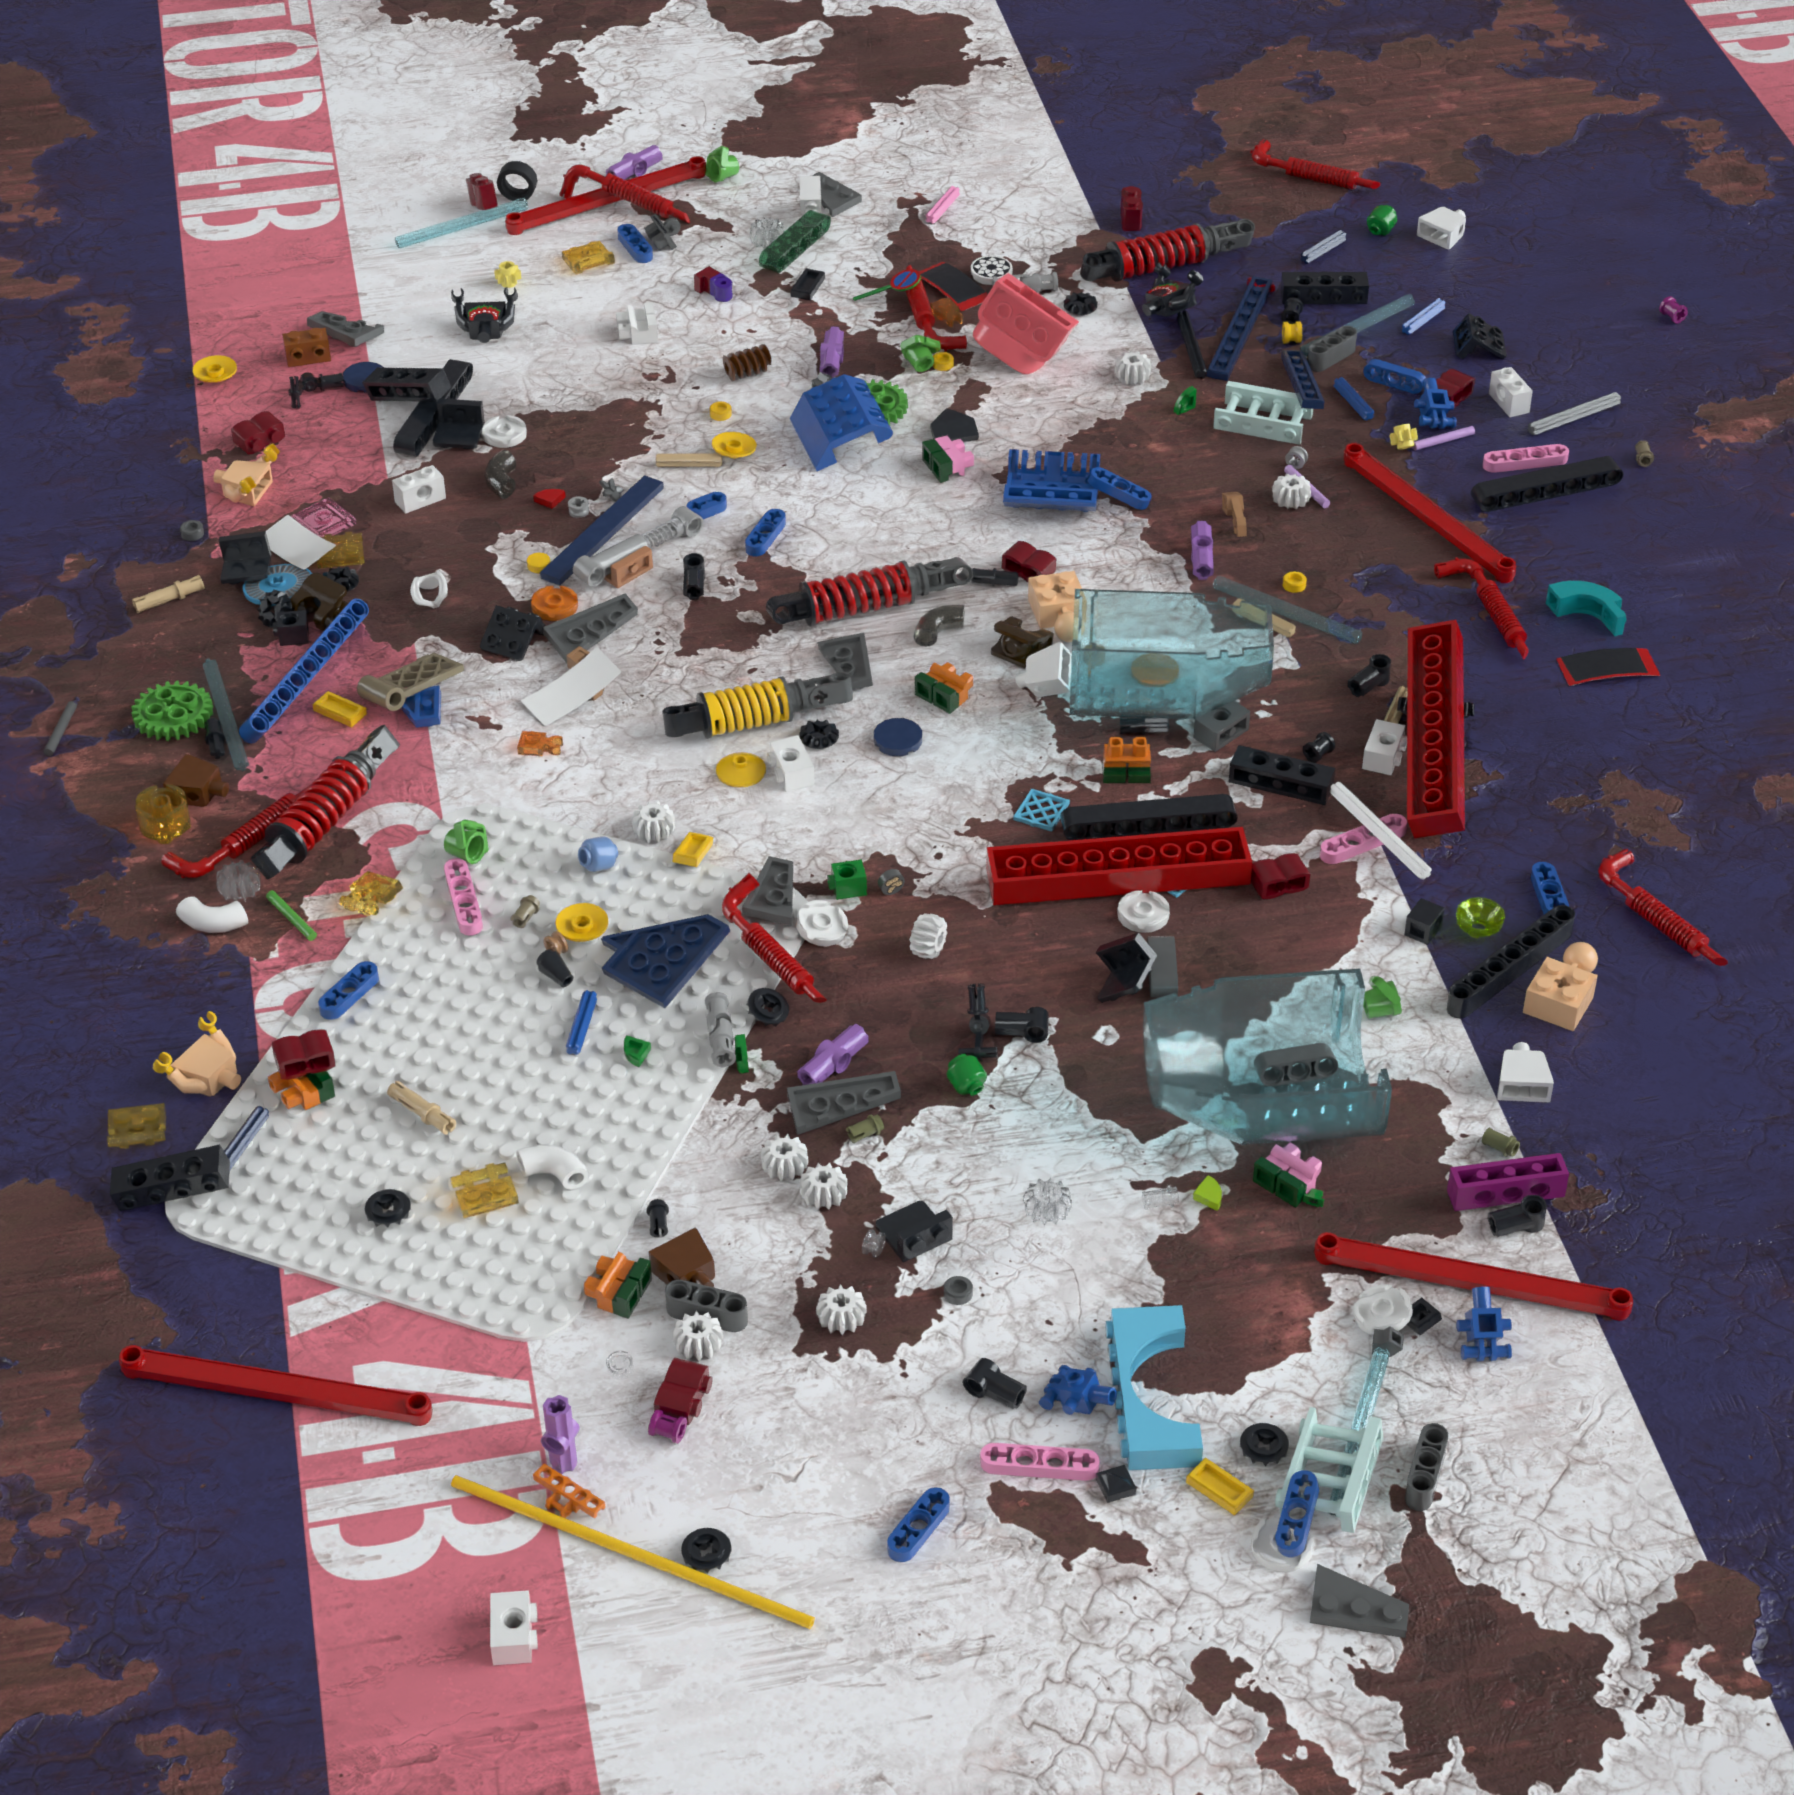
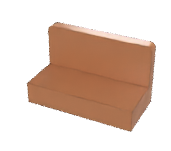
M644 546L611 565V574L605 576L604 580L616 588H620L653 568L652 549Z

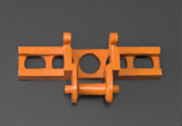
M545 1463L533 1473V1479L553 1492L546 1499L545 1507L547 1509L554 1507L561 1512L560 1516L563 1518L569 1516L572 1511L577 1513L579 1510H582L595 1519L597 1513L601 1509L604 1510L606 1508L605 1501ZM542 1472H544V1473L547 1474L549 1477H548V1478H542V1477L540 1476V1474H541ZM555 1479L559 1483L557 1485H553L551 1482ZM566 1486H573L575 1488L571 1493L565 1492ZM561 1495L570 1500L565 1506L558 1503ZM591 1502L592 1504L596 1505V1507L590 1508L587 1506V1503Z

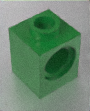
M862 859L831 864V874L827 875L829 890H834L836 900L867 896V876Z

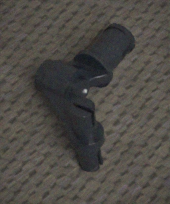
M305 372L300 376V379L298 376H294V378L292 376L289 377L290 389L288 394L291 396V407H301L300 395H302L304 390L311 392L317 387H320L321 391L327 388L344 387L342 373L324 376L319 374V378H317L312 373Z
M978 983V987H976V984L967 986L970 1006L967 1009V1013L973 1015L969 1022V1027L976 1034L975 1047L959 1048L958 1050L959 1055H973L978 1061H982V1058H998L997 1046L983 1047L984 1033L989 1029L991 1020L986 1014L989 1012V1008L986 1007L985 984Z

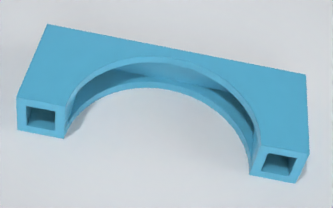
M1182 1305L1112 1308L1111 1321H1106L1105 1328L1106 1338L1112 1339V1344L1108 1345L1109 1362H1115V1367L1111 1368L1112 1385H1118L1115 1409H1121V1415L1117 1416L1118 1433L1124 1434V1440L1120 1441L1121 1458H1127L1128 1470L1196 1467L1202 1461L1203 1456L1200 1424L1177 1422L1158 1415L1141 1402L1131 1385V1378L1134 1372L1148 1358L1165 1350L1184 1347L1186 1328Z

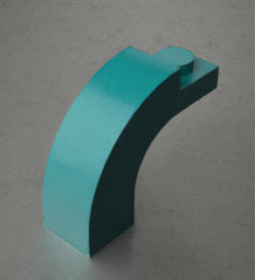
M1562 581L1548 585L1546 604L1557 617L1572 613L1589 614L1601 620L1614 636L1623 634L1624 625L1627 620L1625 612L1621 610L1623 599L1612 590L1586 581Z

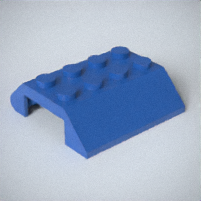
M843 374L811 388L802 394L790 416V421L816 471L837 463L832 449L873 431L878 444L892 437L893 431L863 379Z
M1009 449L1008 477L1003 495L1004 506L1096 512L1098 489L1088 483V478L1093 468L1100 467V454L1091 453L1090 470L1086 472L1087 453H1082L1080 460L1081 471H1072L1074 455L1073 452H1068L1067 471H1064L1065 452L1045 451L1044 470H1041L1042 451L1036 452L1035 469L1027 468L1028 450H1022L1021 469H1018L1019 450Z

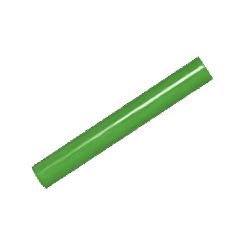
M272 890L267 893L266 898L309 941H313L317 937V933L275 891Z

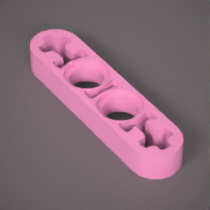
M1553 444L1487 452L1483 458V468L1488 472L1497 473L1563 465L1568 461L1569 449L1565 445Z
M1389 814L1379 818L1399 838L1405 835L1407 820L1404 816ZM1362 825L1322 842L1320 858L1325 863L1337 864L1384 844L1377 837L1368 835L1371 832ZM1348 841H1355V842H1358L1359 844H1358V845H1350V844H1348L1347 842H1348Z
M450 859L445 863L444 871L459 930L464 935H476L483 929V923L468 865L463 859ZM455 870H458V872L460 873V875L455 876V872H454V871H455ZM458 886H466V887H467V888L464 889V890H456V889H455V888L458 887ZM463 903L472 904L470 907H460V905ZM471 917L472 923H468L467 918Z
M989 1443L980 1452L982 1469L987 1473L997 1475L1087 1481L1096 1477L1100 1465L1097 1453L1088 1449ZM991 1456H997V1461H991ZM1007 1456H1011V1463H1007ZM1021 1456H1027L1033 1462L1028 1465H1021L1016 1460ZM1057 1458L1063 1464L1059 1467H1051L1047 1464V1461ZM1069 1461H1073L1072 1467H1069ZM1083 1462L1089 1463V1467H1082Z

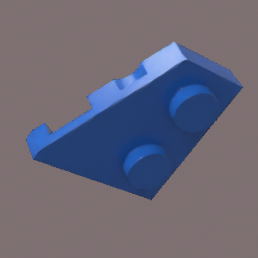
M439 685L431 686L405 698V702L400 709L416 728L441 724V690Z

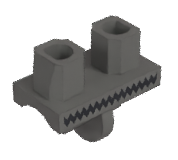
M656 214L652 215L653 223L644 227L650 240L653 241L658 250L667 245L671 250L675 249L677 246L671 239V236L678 234L681 225L679 221L675 218H670L663 224Z

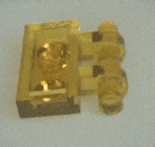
M350 531L345 532L343 535L332 536L330 533L324 534V537H321L333 544L341 545H336L317 560L318 569L365 564L362 533H352Z
M367 871L349 886L352 892L348 896H341L339 903L346 910L352 912L358 910L360 914L365 916L377 915L379 907L376 904H386L392 901L403 887L397 879Z
M164 1103L108 1110V1147L119 1146L120 1149L129 1148V1145L145 1143V1146L154 1145L155 1142L166 1140V1108Z
M505 1162L494 1165V1163L486 1164L485 1168L471 1172L469 1169L460 1172V1175L450 1177L452 1188L464 1186V1189L455 1191L456 1200L463 1218L519 1203L511 1177L507 1176L500 1179L498 1177L508 1173ZM481 1180H489V1182H485L475 1186L473 1184L474 1182H478Z

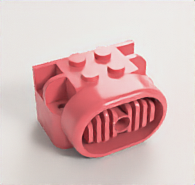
M1007 273L995 282L978 310L980 321L973 330V337L980 346L1014 370L1022 374H1030L1039 370L1046 361L1050 360L1060 350L1079 321L1010 273Z

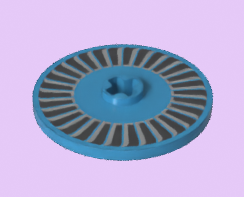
M293 564L270 566L268 578L258 582L252 580L244 582V596L250 602L258 605L261 604L259 599H264L265 592H272L273 589L282 591L291 598L300 589L305 579L312 573L307 568L301 569Z

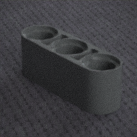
M1342 326L1309 346L1307 360L1311 371H1324L1353 354L1356 350L1357 329L1352 326Z
M1148 936L1147 943L1157 954L1152 964V970L1148 973L1150 998H1177L1178 973L1175 937Z
M1325 1043L1265 1051L1258 1054L1254 1059V1068L1261 1082L1266 1086H1279L1328 1078L1337 1072L1339 1066L1333 1051Z
M684 1280L671 1281L665 1288L666 1310L675 1319L683 1320L684 1314L694 1316L697 1310L699 1315L703 1316L709 1312L711 1318H718L721 1330L740 1332L748 1324L747 1301L741 1294Z
M1430 1423L1422 1428L1408 1475L1405 1502L1410 1509L1415 1511L1427 1510L1432 1505L1445 1459L1448 1431L1443 1425L1438 1423Z

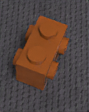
M312 328L310 330L291 331L282 334L288 368L331 361L326 328Z

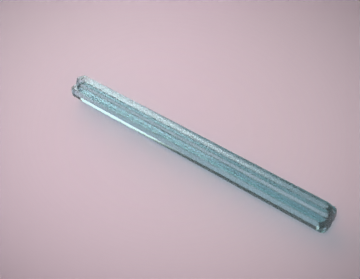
M525 198L518 199L495 208L482 210L395 237V243L398 248H403L502 218L512 212L525 211L528 209V202Z
M1411 294L1405 295L1344 326H1352L1359 332L1414 305L1415 300ZM1322 337L1301 346L1300 350L1304 352L1305 357L1308 356L1309 346Z
M1217 576L1213 581V588L1351 643L1358 644L1361 641L1362 632L1358 629L1222 576Z
M208 658L205 660L206 663L203 664V669L236 770L243 772L249 766L247 755L216 660Z
M1380 1347L1374 1349L1351 1429L1353 1430L1366 1428L1369 1416L1372 1417L1389 1361L1390 1353L1387 1349H1381ZM1347 1441L1344 1453L1353 1454L1354 1451L1358 1452L1359 1443ZM1340 1464L1337 1476L1346 1477V1475H1351V1466ZM1333 1488L1330 1500L1338 1501V1499H1343L1344 1491Z

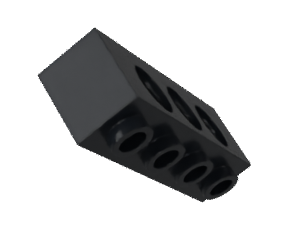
M1282 272L1280 288L1282 304H1285V301L1289 298H1298L1303 304H1367L1369 292L1367 272Z
M377 367L362 382L371 401L437 402L451 388L443 368Z
M1238 745L1230 762L1228 782L1326 805L1331 794V785L1334 784L1336 768Z
M219 1144L112 1167L109 1195L119 1210L124 1211L229 1188L230 1160Z

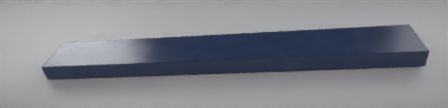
M1252 276L1207 369L1206 377L1228 381L1271 291L1273 280Z
M644 475L540 572L541 579L559 586L563 584L573 574V566L577 559L584 555L591 557L664 489V483Z

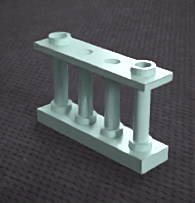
M1228 381L1225 392V404L1228 405L1226 409L1215 408L1214 429L1300 445L1303 424H1300L1301 418L1311 420L1313 409L1301 408L1296 393ZM1236 406L1249 408L1247 413L1235 411ZM1258 410L1271 412L1269 418L1256 414ZM1282 414L1292 416L1291 421L1279 420L1278 417Z
M1310 1407L1306 1419H1301L1299 1426L1300 1438L1283 1488L1277 1490L1275 1505L1280 1508L1281 1515L1290 1479L1294 1473L1305 1470L1308 1459L1351 1466V1475H1346V1477L1312 1473L1317 1477L1319 1486L1341 1489L1345 1493L1343 1499H1338V1501L1318 1498L1315 1510L1336 1514V1517L1340 1518L1342 1531L1354 1533L1383 1442L1381 1418L1369 1416L1366 1428H1361V1430L1318 1424L1316 1408ZM1315 1436L1357 1442L1360 1447L1358 1452L1354 1451L1353 1454L1314 1448L1312 1445Z

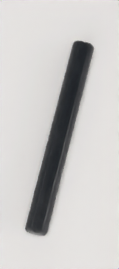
M1184 310L1177 313L1181 334L1195 377L1198 379L1201 377L1205 378L1207 376V369L1189 314Z

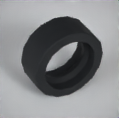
M521 161L506 163L501 168L496 181L500 193L505 198L515 202L528 200L533 195L538 182L537 174L533 168ZM517 174L523 177L528 183V188L518 189L513 187L506 180V175Z

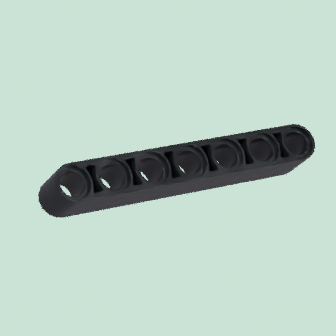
M449 359L443 369L451 388L441 398L458 399L472 378L473 364ZM419 402L395 436L393 443L395 453L419 456L437 429L439 423L437 402Z
M1604 456L1480 482L1472 488L1471 496L1482 511L1490 512L1613 486L1622 480L1624 473L1612 457Z
M1227 794L1074 806L1064 809L1060 814L1064 836L1068 840L1227 828L1234 825L1238 819L1233 799Z
M1558 905L1552 908L1452 984L1449 989L1447 1013L1459 1019L1469 1016L1572 936L1575 911L1566 905Z

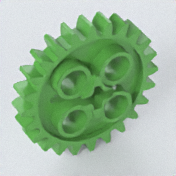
M874 379L871 380V383L866 382L871 395L874 396L888 424L890 425V422L897 424V418L903 419V414H907L908 409L907 393H904V389H899L898 385L892 386L891 382L883 384V380H880L878 383H875Z
M177 680L174 685H170L167 681L163 687L156 684L155 690L147 688L148 694L140 693L141 699L134 700L135 705L132 706L133 712H131L135 728H139L141 734L147 733L148 738L155 735L156 740L165 736L166 741H169L171 736H175L176 740H179L180 735L188 738L189 732L198 733L197 727L205 728L206 720L210 719V716L213 715V704L209 692L205 693L203 687L198 689L197 684L189 686L188 681L180 685Z

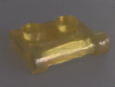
M593 241L583 246L572 247L569 250L562 251V259L576 275L582 273L583 270L600 265L615 264L614 254L609 252L600 241Z

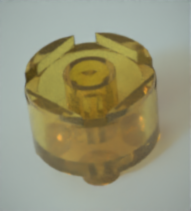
M165 784L166 788H158L157 785L151 786L140 792L136 798L135 809L141 833L149 839L157 840L160 844L171 843L174 838L179 837L191 828L185 792L175 785Z

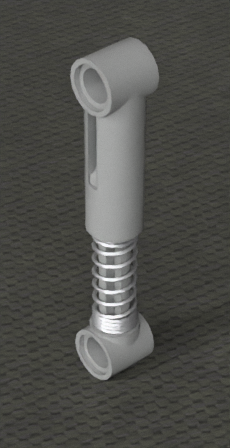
M681 506L674 511L671 519L665 522V524H661L644 534H636L592 557L581 556L573 566V574L591 587L598 586L605 576L611 574V565L640 548L647 546L650 549H654V546L658 547L659 543L668 542L674 536L678 537L686 534L693 537L697 535L703 527V518L689 508Z

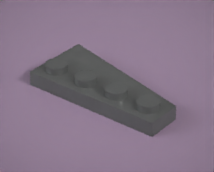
M624 593L543 627V634L567 663L566 655L579 646L589 650L638 615V608L627 594Z
M892 1071L788 1087L787 1097L796 1133L799 1135L900 1099L901 1090L896 1072Z

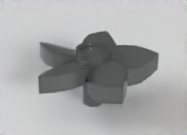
M613 478L608 483L603 480L599 481L600 485L605 489L602 492L603 496H610L616 502L624 489L620 486H615Z

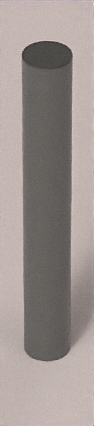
M69 701L43 751L46 756L54 754L77 708L75 702Z

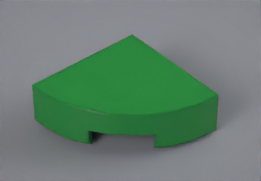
M1193 386L1187 388L1177 399L1173 412L1180 415L1196 408L1197 389Z
M745 1034L735 1035L734 1044L737 1070L739 1073H748Z
M626 1035L623 1042L625 1057L631 1064L640 1067L651 1051V1043Z

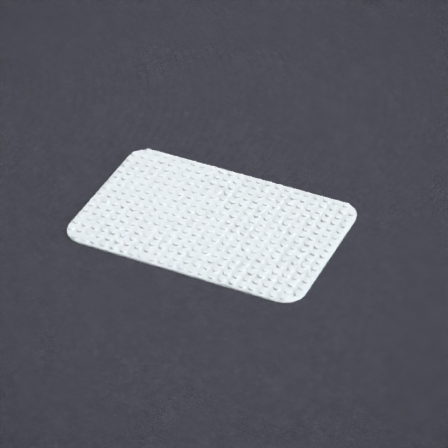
M488 803L464 807L455 812L445 814L431 829L277 1038L300 1036L308 1031L318 1029L327 1031L334 1051L336 1065L327 1072L333 1080L335 1097L308 1110H305L301 1104L288 1110L283 1104L280 1094L287 1090V1088L274 1093L269 1086L268 1076L278 1071L271 1046L196 1147V1149L220 1144L222 1149L225 1150L255 1107L261 1106L268 1109L269 1118L230 1170L229 1188L166 1201V1217L176 1231L192 1240L500 1339L528 1342L546 1339L566 1329L582 1312L590 1296L584 1293V1283L588 1276L599 1279L603 1277L596 1274V1265L601 1255L610 1258L615 1257L729 1067H717L713 1064L711 1058L713 1048L709 1043L707 1014L709 1012L705 1005V998L709 994L716 992L726 994L729 1001L727 1011L731 1015L733 1038L735 1035L745 1034L746 1039L755 1024V1016L748 1014L749 1007L746 1005L750 994L759 988L775 990L781 980L742 941V930L735 923H730L722 912V902L725 895L729 892L728 889L735 886L747 874L702 861L697 867L672 862L673 854L504 807L492 806ZM464 819L476 821L485 826L489 848L488 852L484 854L478 863H467L483 923L481 932L470 936L464 935L459 930L444 871V865L448 860L458 858L445 851V836L448 831L454 829V823ZM601 836L608 837L618 848V857L614 866L607 870L588 871L579 862V848L586 839ZM455 870V871H454V872H455V876L460 875V873L458 872V870ZM458 886V887H456L455 889H456V890H464V889H466L467 887H466V886ZM793 887L792 926L742 914L741 916L750 924L754 922L759 923L792 957H795L805 940L796 929L795 919L798 911L808 901ZM532 895L540 901V910L537 914L532 915L524 928H518L513 925V921L510 918L521 905V899ZM744 898V899H743V902H741V903L737 906V908L741 911V913H742V906H743V904H744L746 898ZM463 903L460 905V907L466 908L470 907L472 904ZM577 903L597 905L607 913L608 927L601 936L590 941L575 942L565 939L568 944V951L561 953L560 956L574 976V979L567 987H561L538 970L537 958L542 952L546 951L543 939L557 931L556 918L564 908ZM706 914L729 925L730 933L666 1008L659 1006L608 977L602 971L604 964L615 953V951L603 945L601 941L603 936ZM471 917L467 918L468 923H472ZM364 961L375 963L379 975L377 984L341 1017L334 1020L324 1019L320 1015L319 999L358 963ZM346 988L342 992L351 993L356 989ZM586 990L594 991L597 994V1002L581 1052L578 1055L568 1054L566 1052V1043L582 993ZM626 1035L651 1043V1051L640 1067L634 1066L625 1057L623 1042ZM733 1043L732 1050L735 1053V1044ZM395 1081H400L404 1086L423 1097L429 1103H436L442 1112L456 1120L455 1129L451 1133L448 1131V1134L445 1135L433 1125H426L421 1121L420 1116L387 1094L388 1087L392 1083L395 1084ZM537 1145L558 1146L578 1157L585 1165L589 1173V1179L582 1187L570 1190L566 1189L559 1178L553 1174L539 1173L524 1177L517 1161L516 1151ZM386 1189H395L405 1193L410 1200L411 1210H409L407 1219H401L400 1225L391 1223L388 1228L384 1224L376 1227L373 1221H368L364 1208L366 1201L371 1195ZM393 1206L389 1209H383V1213H386L388 1210L393 1211Z

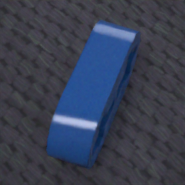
M712 492L689 501L686 507L704 520L727 509V497L722 492Z

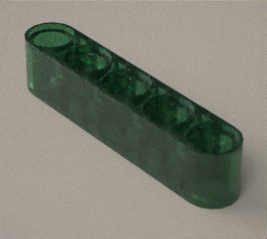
M813 210L806 212L761 252L759 266L781 273L829 230L831 217Z

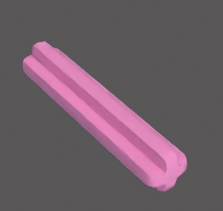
M951 186L926 214L927 223L934 224L960 195L958 187Z

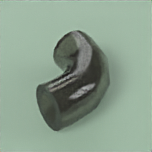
M502 450L489 460L484 471L487 487L502 499L509 498L516 486L515 480L508 476L516 468V460L509 451Z
M943 605L927 612L919 619L915 627L914 641L920 646H932L936 643L938 634L941 631L952 628H964L965 605Z

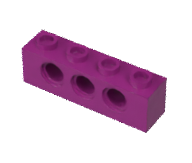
M1561 1153L1450 1167L1447 1192L1454 1211L1521 1203L1522 1199L1528 1195H1538L1544 1200L1565 1197L1569 1172Z

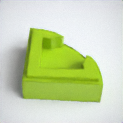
M1208 1175L1193 1192V1199L1218 1211L1222 1199L1221 1187L1214 1178Z

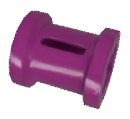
M1672 296L1666 297L1659 306L1660 313L1671 317V320L1676 324L1683 321L1688 314V308L1676 303L1675 298Z
M655 1410L650 1419L648 1434L651 1436L658 1434L672 1439L673 1443L679 1444L686 1431L687 1419L684 1417L674 1418L665 1415L662 1410Z

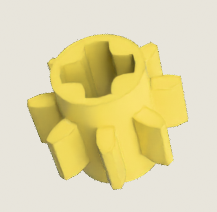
M511 261L500 263L499 269L494 270L495 279L503 287H514L517 284V280L521 279V270L518 269V265Z
M1410 424L1393 427L1394 433L1389 435L1392 446L1397 445L1398 450L1414 447V441L1418 440L1416 428L1411 429Z

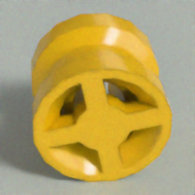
M1297 321L1294 324L1283 322V344H1288L1290 341L1302 342L1301 321Z

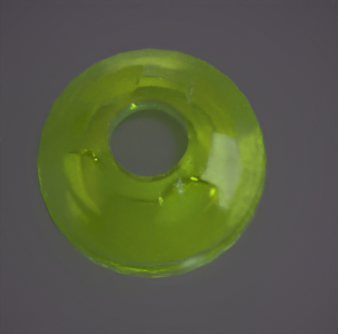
M1475 897L1466 899L1459 904L1456 912V920L1459 927L1475 938L1496 934L1501 930L1505 921L1503 908L1497 902L1487 898ZM1473 924H1482V925H1484L1486 928H1485V929H1477V928H1473L1472 925H1473Z

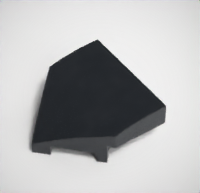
M946 408L930 424L933 439L948 436L951 441L961 439L963 442L978 440L979 438L974 418Z

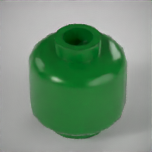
M1378 205L1367 217L1366 222L1372 234L1385 236L1390 233L1398 219L1396 211L1391 206Z
M961 1054L952 1059L948 1064L947 1079L958 1094L974 1096L984 1089L983 1084L987 1079V1072L975 1056Z

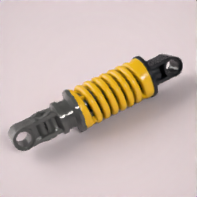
M838 672L804 681L795 679L794 682L787 683L786 679L782 676L771 681H762L760 684L757 682L752 683L751 686L746 684L742 687L736 686L733 689L726 688L724 691L717 690L714 694L713 692H699L694 703L669 706L662 710L665 735L668 737H681L685 734L702 731L705 738L709 739L714 735L724 734L726 730L729 733L734 732L735 728L738 731H742L744 726L746 729H751L753 724L755 727H760L762 722L764 725H770L771 721L774 724L779 723L780 720L791 722L795 712L806 713L808 709L852 701L851 675L846 672Z

